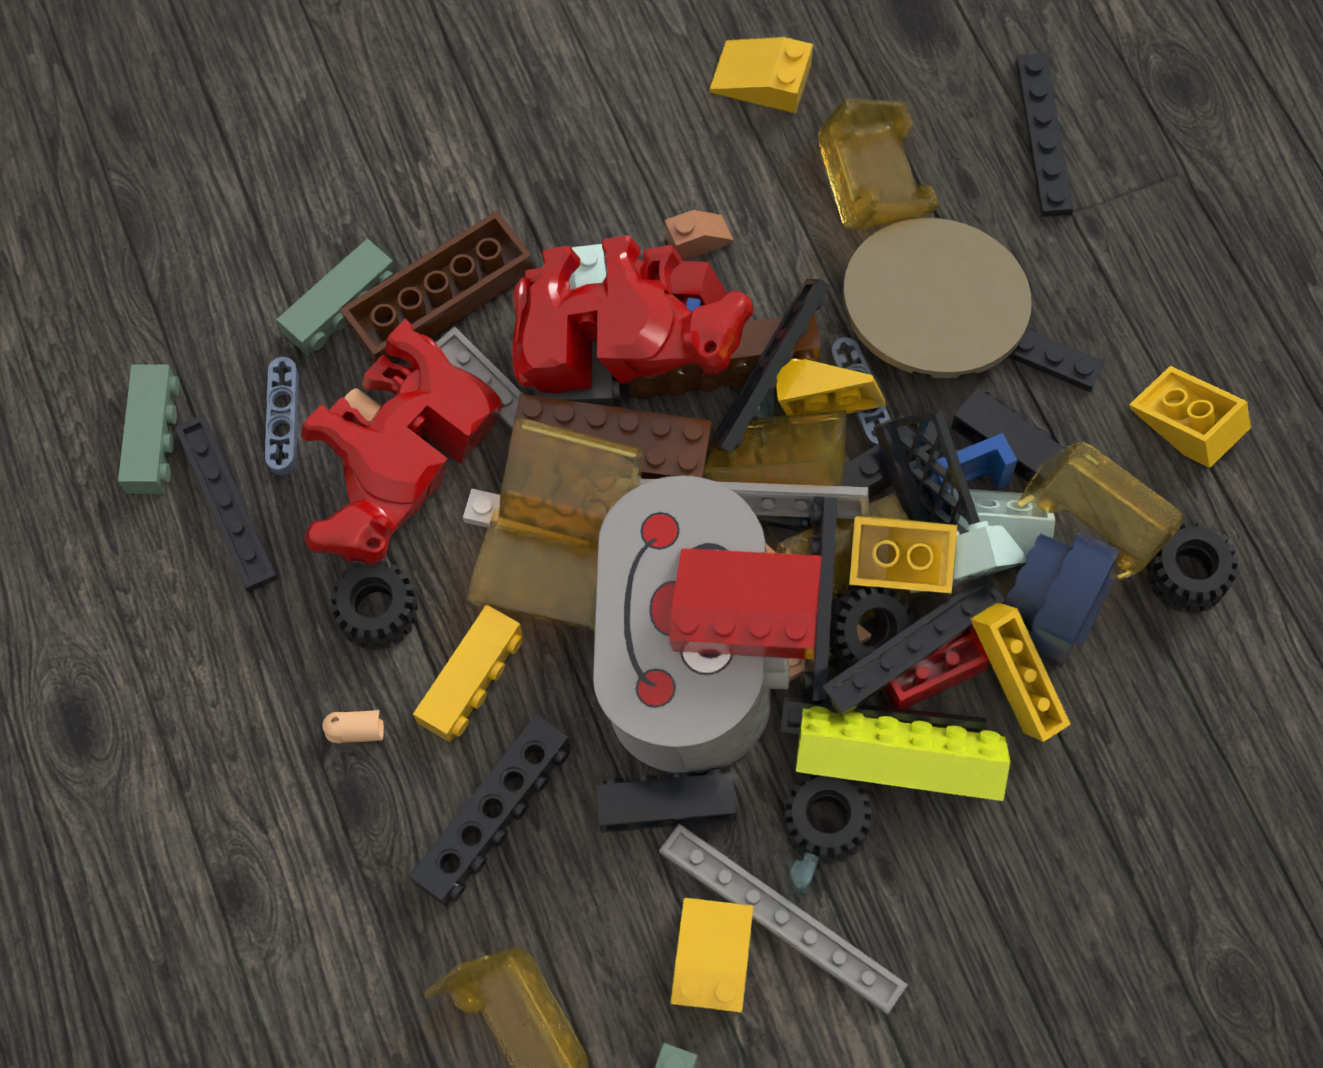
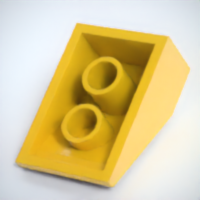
M786 37L726 40L710 87V93L796 113L811 67L813 44Z
M791 359L788 364L782 366L776 377L778 402L793 425L886 406L885 399L873 375L806 359Z
M1172 366L1168 367L1129 404L1130 410L1184 456L1209 468L1251 429L1247 401Z
M856 516L849 585L952 593L957 525Z
M684 898L671 1004L742 1012L753 906Z

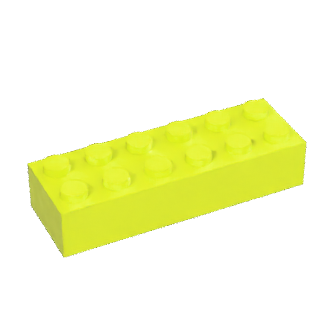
M812 707L802 711L797 746L796 772L1004 801L1010 759L1006 738L997 732L984 730L980 733L968 732L959 726L939 728L933 727L930 723L924 721H914L912 724L898 722L897 719L889 716H881L878 719L864 717L861 713L853 711L842 717L839 713H832L824 707Z

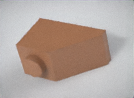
M691 210L665 220V239L668 245H673L680 254L681 261L733 243V238L722 215Z

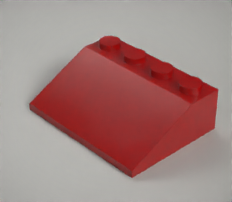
M681 548L669 633V642L674 652L815 660L822 557L816 555Z

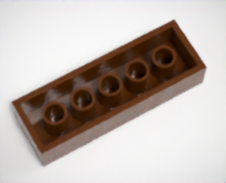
M495 211L340 308L345 325L373 363L383 354L393 363L400 358L390 356L385 352L386 340L405 318L412 325L413 331L433 338L518 284L520 279L525 277L526 270L534 269L532 254L498 211Z
M814 313L809 321L810 327L807 333L798 339L792 349L794 353L791 359H806L819 362L821 347ZM783 317L747 321L743 327L739 347L731 355L728 367L719 371L718 374L709 375L699 365L688 364L669 370L664 374L636 377L628 382L630 398L645 400L661 394L678 396L693 390L710 392L718 389V387L725 386L742 388Z
M519 394L508 449L510 467L605 481L606 477L660 479L671 476H695L705 478L712 421Z

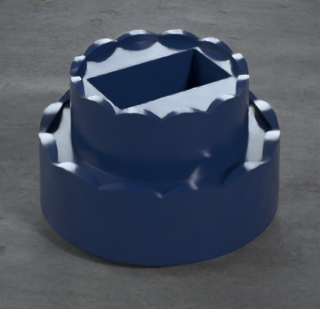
M1081 532L1074 538L1072 546L1042 533L1036 538L1035 546L1028 552L1027 564L1018 572L1016 585L1009 591L1006 599L1007 604L1005 605L1018 609L1040 657L1062 668L1074 644L1077 643L1081 646L1084 644L1115 582V579L1109 577V574L1120 553V549Z

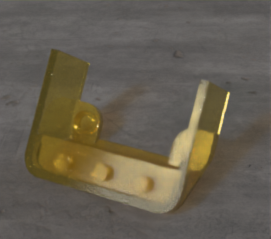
M1080 441L1072 443L1043 462L1017 502L1018 505L1023 507L1035 500L1037 506L1047 513L1062 512L1066 509L1120 549L1116 562L1121 567L1117 574V577L1121 580L1142 571L1178 531L1184 521V516L1180 510L1096 448Z
M515 947L458 964L423 993L425 998L429 999L450 992L455 1005L459 1009L471 1014L481 1011L512 1068H587L588 1066L585 1051L534 959L522 948Z

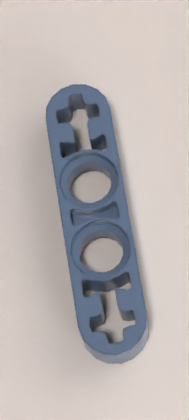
M844 337L834 342L831 349L833 366L871 375L862 351L855 340ZM840 349L851 352V365L847 367L848 362L844 354L840 355ZM879 407L871 414L862 411L854 412L868 446L872 448L879 444L877 437L874 436L875 431L873 427L875 425L873 422L878 420L877 425L890 419L886 407Z
M279 357L270 363L267 381L265 461L272 473L281 476L293 471L297 458L299 373L293 360L288 357ZM282 368L288 369V372L285 374L286 386L282 385L279 377ZM288 395L291 397V402L288 406L278 408L274 405L277 397ZM279 424H287L290 426V431L283 437H277L273 434L274 428ZM278 446H283V453L286 457L281 465H277L275 461L279 458Z

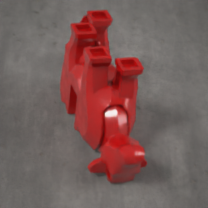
M627 235L602 240V249L606 253L604 263L607 275L602 283L585 284L571 290L569 279L572 273L580 266L581 259L571 247L562 246L543 250L544 266L526 270L525 277L521 278L515 286L513 292L516 314L512 343L513 373L516 380L522 386L535 387L539 392L560 394L576 388L591 389L592 342L597 343V359L621 384H626L636 377L664 374L669 370L688 364L699 365L709 375L718 374L719 371L728 367L731 355L740 345L743 327L754 313L750 297L738 290L728 292L718 302L700 306L690 312L685 304L672 295L670 275L672 270L681 263V256L674 246L666 245L643 250L645 262L641 266L639 274L635 261L640 255L641 248L631 236Z
M406 318L388 336L385 352L390 356L406 360L411 367L393 364L383 354L364 374L362 387L367 390H385L397 396L383 404L370 421L366 420L358 409L352 408L349 402L341 397L329 410L321 404L302 425L301 438L307 442L315 440L326 442L341 458L346 489L350 499L349 504L339 509L329 518L314 521L308 526L304 539L307 547L314 553H332L347 561H363L372 566L382 562L387 554L392 534L414 516L427 498L438 490L442 484L448 458L422 439L423 435L462 464L471 451L486 437L494 426L495 419L503 409L500 397L490 386L477 376L451 364L432 338L413 331L412 325Z

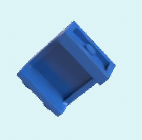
M1003 433L956 452L967 483L989 474L997 490L1009 486L1018 460ZM945 457L937 460L946 469L948 468ZM933 471L931 479L941 486L943 478ZM952 485L949 486V494L951 493L952 488H954ZM931 491L932 497L935 502L937 495ZM944 502L941 509L946 511L947 504Z

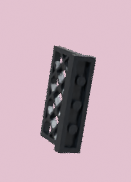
M942 410L908 417L899 415L873 427L905 520L941 523L942 521L944 524L957 525V531H959L960 535L969 532L958 523L960 516L967 520L968 525L980 522ZM930 421L934 423L937 437H934L926 430ZM909 428H910L914 433H916L915 438H914V441H913V438H912V436H911V433H910ZM922 440L933 447L930 455L920 448ZM939 453L946 458L947 469L937 462ZM920 460L926 464L925 471L923 470ZM933 471L943 478L941 486L931 479ZM950 485L957 490L958 500L948 493ZM931 491L937 495L935 502L932 497ZM944 502L954 509L952 517L941 509Z

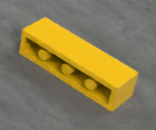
M997 602L971 618L970 620L1023 733L1044 742L1071 725L1018 609Z
M486 604L413 713L416 722L449 743L452 742L455 736L460 737L468 726L469 719L467 718L474 708L478 709L486 699L487 691L485 690L491 681L496 682L505 669L504 662L509 654H515L523 642L520 623Z

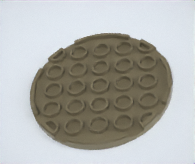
M910 219L894 223L875 232L853 254L848 264L843 284L844 310L847 311L851 327L862 343L876 356L892 366L909 373L915 371L930 374L932 378H958L959 375L972 372L981 373L997 365L1017 347L1026 331L1031 314L1032 302L1029 283L1015 257L1001 243L985 232L967 224L947 219Z

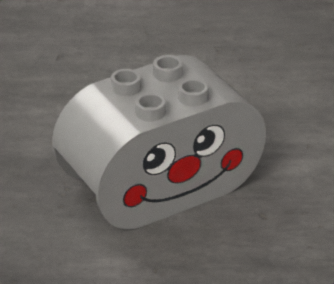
M671 476L647 482L625 494L610 509L601 526L598 542L594 689L598 702L612 722L618 739L632 756L647 766L666 773L688 772L691 775H702L708 770L723 769L733 764L756 744L770 716L771 689H788L789 658L674 652L669 642V633L681 548L767 553L764 533L755 513L738 494L726 486L706 478Z

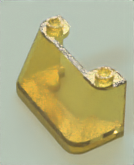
M845 97L820 128V149L843 224L847 229L863 230L928 216L939 206L933 187L930 185H920L916 188L902 140L912 128V118L906 102Z

